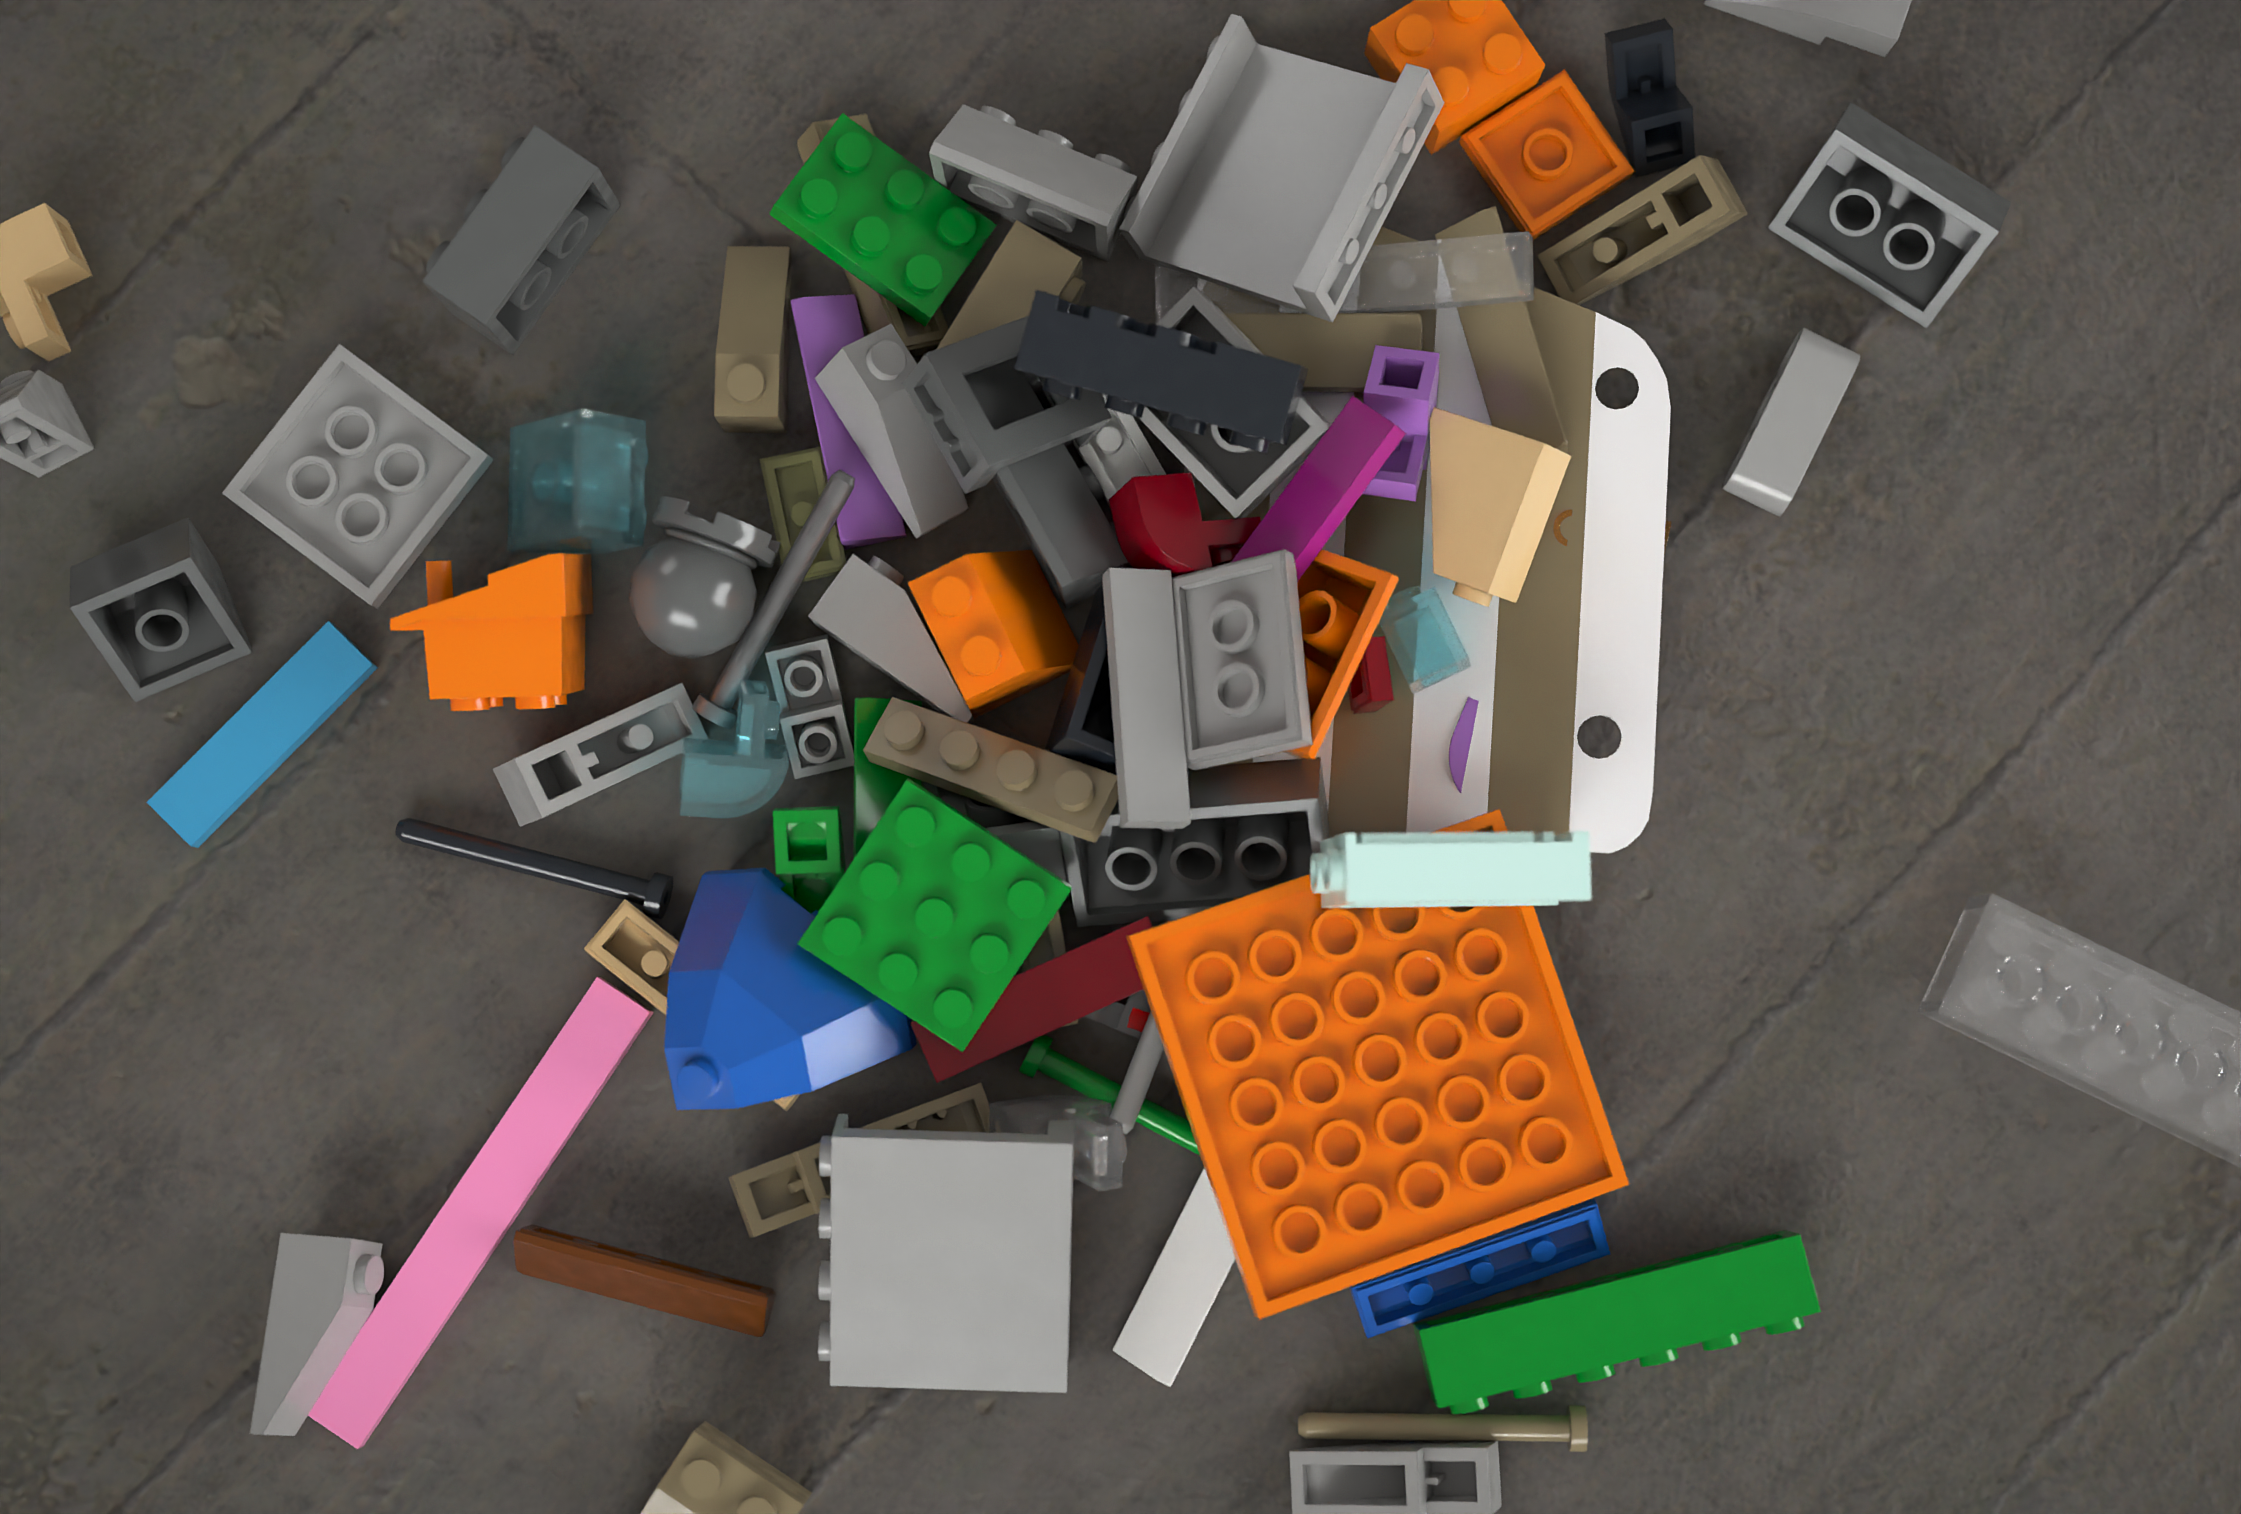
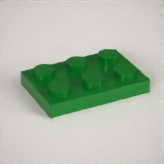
M844 113L840 115L781 194L769 214L923 326L928 324L997 226Z

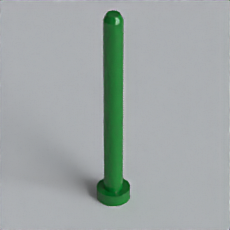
M1045 1034L1035 1038L1018 1070L1020 1073L1033 1078L1038 1070L1098 1103L1113 1109L1122 1085L1049 1048L1053 1038ZM1145 1098L1136 1123L1200 1156L1189 1121Z

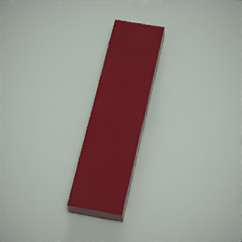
M1148 916L1014 976L963 1052L916 1021L910 1023L936 1082L938 1083L1144 990L1127 936L1153 928Z

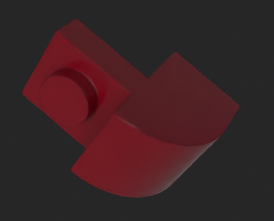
M1191 472L1132 477L1109 498L1117 539L1123 554L1134 569L1171 570V577L1231 563L1261 522L1260 516L1202 521Z

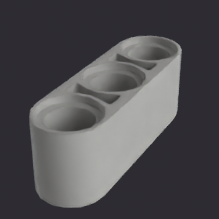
M1804 327L1801 328L1788 349L1725 477L1722 489L1780 517L1791 502L1858 366L1860 355Z

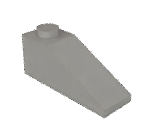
M889 324L841 348L815 377V380L917 539L964 513L968 509V505L958 480L903 385V382L917 363L893 325Z
M39 369L34 372L21 371L8 376L0 382V458L39 478L95 449L60 382Z
M852 554L808 617L815 626L939 713L975 725L976 722L906 591L899 586L904 576L876 556H873L867 564Z
M683 683L493 768L519 826L548 816L708 741L709 739L699 717L692 709L693 705Z
M280 1233L250 1434L295 1436L373 1310L375 1294L379 1291L384 1277V1264L381 1259L382 1243L353 1238Z

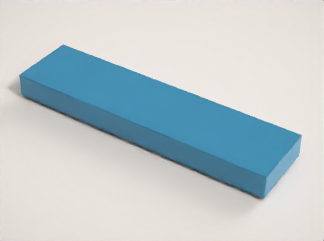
M328 621L147 803L191 847L199 848L378 666L335 624Z

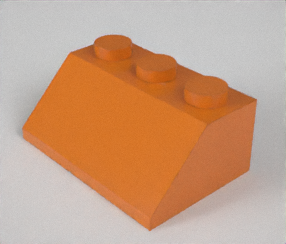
M1321 549L1297 582L1312 745L1282 752L1296 758L1315 759L1399 579L1392 573Z

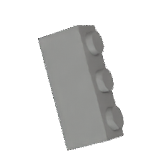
M963 104L934 140L929 151L935 180L970 205L1013 223L1018 220L1042 235L1108 262L1121 233L1119 228L1122 224L1125 207L1129 200L1137 195V176L1130 174V167L1121 160L1106 154H1097L1094 159L1072 150L1073 144L1069 140L1052 131L1039 130L1036 135L1015 126L1016 121L1010 115L994 107L982 106L980 111Z

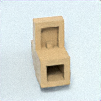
M43 203L0 224V317H3L9 335L20 349L28 348L49 362L71 352V349L47 296L92 276V273L68 220L46 203Z

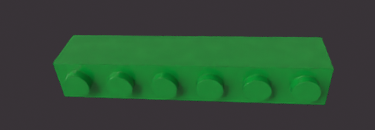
M1783 1230L1414 1323L1413 1328L1432 1401L1438 1408L1449 1406L1451 1414L1457 1415L1477 1411L1489 1406L1487 1396L1512 1390L1514 1398L1520 1399L1549 1392L1552 1390L1550 1380L1573 1374L1576 1375L1577 1382L1579 1383L1604 1379L1616 1373L1613 1364L1636 1358L1639 1359L1640 1366L1642 1367L1667 1363L1679 1358L1677 1348L1700 1342L1705 1351L1734 1346L1742 1342L1740 1332L1763 1326L1767 1335L1794 1331L1805 1326L1803 1316L1821 1312L1801 1235Z

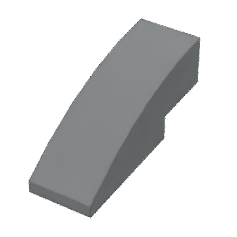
M1704 0L1703 4L1818 45L1822 43L1825 37H1829L1885 57L1898 41L1912 0Z
M1498 1441L1373 1443L1302 1448L1289 1451L1292 1514H1494L1502 1507Z

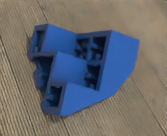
M766 868L707 871L701 877L669 970L664 1051L677 1110L736 1109L811 1092L909 1051L917 1044L914 1030L910 1024L913 1022L911 1018L798 945V942L818 914V911L815 910L810 914L782 890L786 884Z

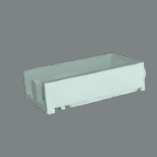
M1572 831L1555 836L1554 832L1534 834V832L1365 833L1358 835L1356 833H1345L1321 841L1320 853L1312 854L1310 862L1311 889L1314 894L1321 893V908L1558 905V901L1591 900L1589 831Z

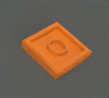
M1565 69L1463 134L1459 141L1527 243H1530L1620 185L1634 173V169Z

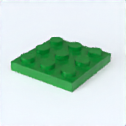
M907 778L798 942V945L963 1052L1072 890V885Z

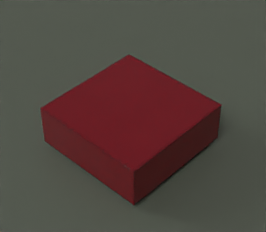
M1385 636L1371 637L1348 686L1350 707L1354 714L1376 712L1394 700Z

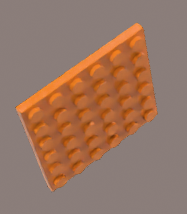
M1498 809L1430 833L1508 831L1502 813ZM1310 874L1127 936L1254 1315L1258 1319L1629 1185L1534 906L1321 908V893L1314 894L1312 892Z

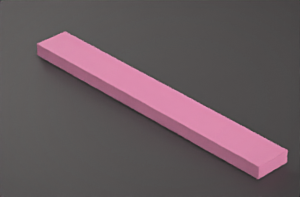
M602 977L595 979L362 1326L308 1414L309 1417L356 1449L365 1445L654 1013L653 1011Z

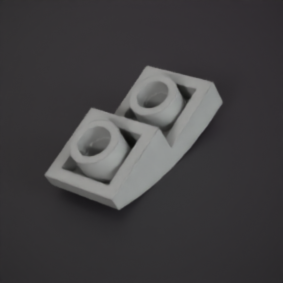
M828 634L766 648L765 655L780 710L779 719L794 778L798 779L854 766V745Z

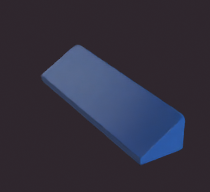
M1594 1198L1352 1285L1349 1289L1368 1339L1610 1255L1597 1202Z

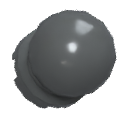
M663 496L660 497L652 522L664 529L666 538L647 548L633 569L628 601L639 629L651 642L670 655L692 659L710 655L737 642L752 621L758 592L751 570L757 566L773 567L781 542L771 540L772 535L718 511L712 523L687 512L690 504L689 501Z

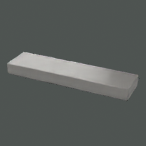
M1108 568L1102 575L1120 826L1121 828H1184L1191 823L1171 570Z

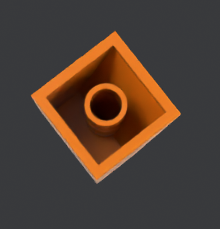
M1032 550L966 554L908 582L973 718L981 716L1071 671L1079 645Z

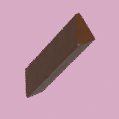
M533 1224L516 1230L513 1239L515 1265L517 1271L521 1274L756 1337H762L766 1333L777 1293L773 1292V1288Z

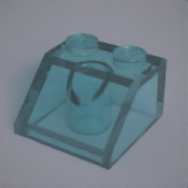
M579 409L510 428L507 551L515 553H611L643 546L644 530L647 523V512L644 506L645 468L648 462L646 421Z

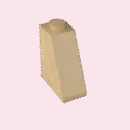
M1434 407L1429 419L1433 573L1456 581L1452 594L1489 607L1494 595L1516 603L1571 455L1545 443Z

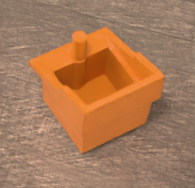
M548 554L488 574V586L453 597L452 560L426 561L428 606L390 619V631L423 630L430 699H450V711L489 710L490 707L504 706L503 697H515L516 709L555 708V705H566L567 694L585 690V615L593 614L591 554Z

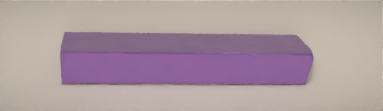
M852 294L791 299L790 302L827 479L829 481L831 475L838 470H842L855 478L854 489L836 519L840 541L844 549L847 550L907 537L902 515L815 380V377L841 348L864 337L856 296Z

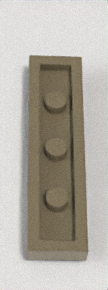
M894 697L891 698L863 749L871 763L1093 843L1097 842L1118 801L1117 775Z

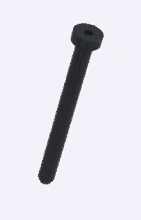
M413 818L400 820L396 827L395 834L404 843L622 900L626 899L627 901L644 905L643 913L649 917L662 919L671 899L673 876L655 872L651 880Z

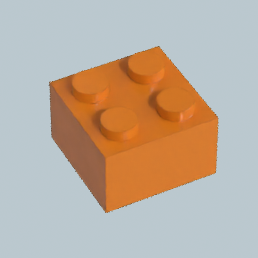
M1414 0L1370 27L1364 55L1379 77L1393 83L1397 82L1406 63L1429 69L1444 101V105L1424 142L1431 155L1535 89L1545 67V63L1502 0Z

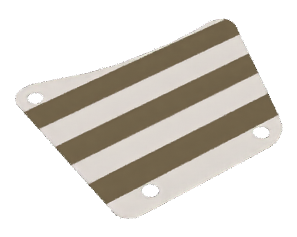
M1381 227L1338 313L1420 314L1422 316L1424 335L1423 351L1440 353L1436 408L1492 426L1439 249ZM1199 278V290L1204 292L1223 313H1302ZM1519 281L1567 439L1568 455H1571L1516 603L1494 595L1489 607L1452 594L1456 581L1433 573L1430 454L1427 469L1422 472L1416 502L1362 494L1322 548L1334 554L1392 573L1399 578L1372 637L1385 636L1394 700L1376 712L1354 714L1351 711L1347 688L1315 756L1321 757L1330 838L1345 833H1356V835L1365 833H1430L1498 809L1502 813L1508 832H1534V834L1554 832L1555 836L1572 831H1589L1590 852H1615L1627 847L1642 833L1649 820L1653 794L1671 406L1667 378L1658 359L1645 340L1632 329L1597 312ZM1617 367L1627 369L1634 374L1638 381L1639 391L1637 398L1626 408H1607L1600 403L1596 396L1595 386L1597 379L1608 369ZM1364 392L1301 393L1330 424L1334 422L1352 396L1364 403ZM1304 461L1247 517L1260 516L1262 521ZM1185 466L1184 473H1190L1189 469ZM1192 474L1202 521L1235 519ZM1468 697L1479 701L1460 793L1450 772L1449 747L1458 720ZM1601 715L1609 717L1617 723L1622 739L1619 748L1614 754L1607 758L1597 759L1589 757L1581 750L1578 745L1577 734L1579 727L1585 720L1592 716ZM1277 752L1221 765L1303 758H1296L1284 752Z

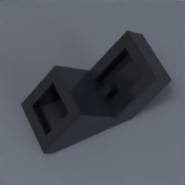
M1663 18L1605 33L1609 92L1629 163L1634 169V176L1640 177L1683 166L1694 159L1693 107L1676 85L1674 39L1671 25Z

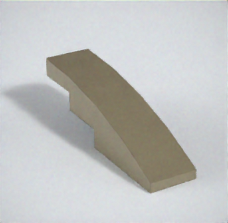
M982 1083L858 1128L1000 1133ZM820 1143L728 1177L750 1238L820 1212L821 1199H831V1176H820L819 1173Z

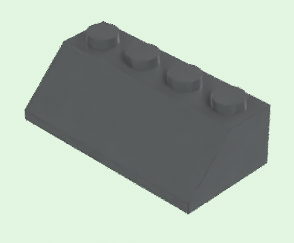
M1015 358L964 376L994 430L1044 411L1036 396V393L1043 389L1038 375L1015 369L1017 361ZM1074 439L1007 465L996 472V475L992 478L1066 610L1094 595L1096 590L1103 584L1102 575L1108 568H1118L1121 564L1132 569L1131 564L1126 559L1119 545L1114 521L1108 522L1097 503L1098 500L1105 497L1097 477L1088 464L1077 468L1066 447L1074 443Z
M1315 757V759L1303 758L1217 765L1198 770L1190 769L1188 789L1191 823L1184 828H1121L1118 799L1096 843L1059 830L1069 884L1072 885L1071 896L1077 927L1133 923L1147 916L1150 922L1176 920L1310 874L1312 854L1320 853V842L1330 839L1321 757ZM1125 896H1132L1138 899L1137 903L1133 906H1123Z

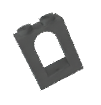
M1029 316L926 353L903 382L904 387L965 494L986 486L996 475V472L1007 465L1072 439L1075 440L1079 448L1088 444L1112 418L1108 409L1104 408L1105 400L1102 393L1083 388L1080 401L1047 392L1055 405L1054 407L994 430L964 376L1018 356ZM1038 375L1041 383L1044 385L1046 377Z

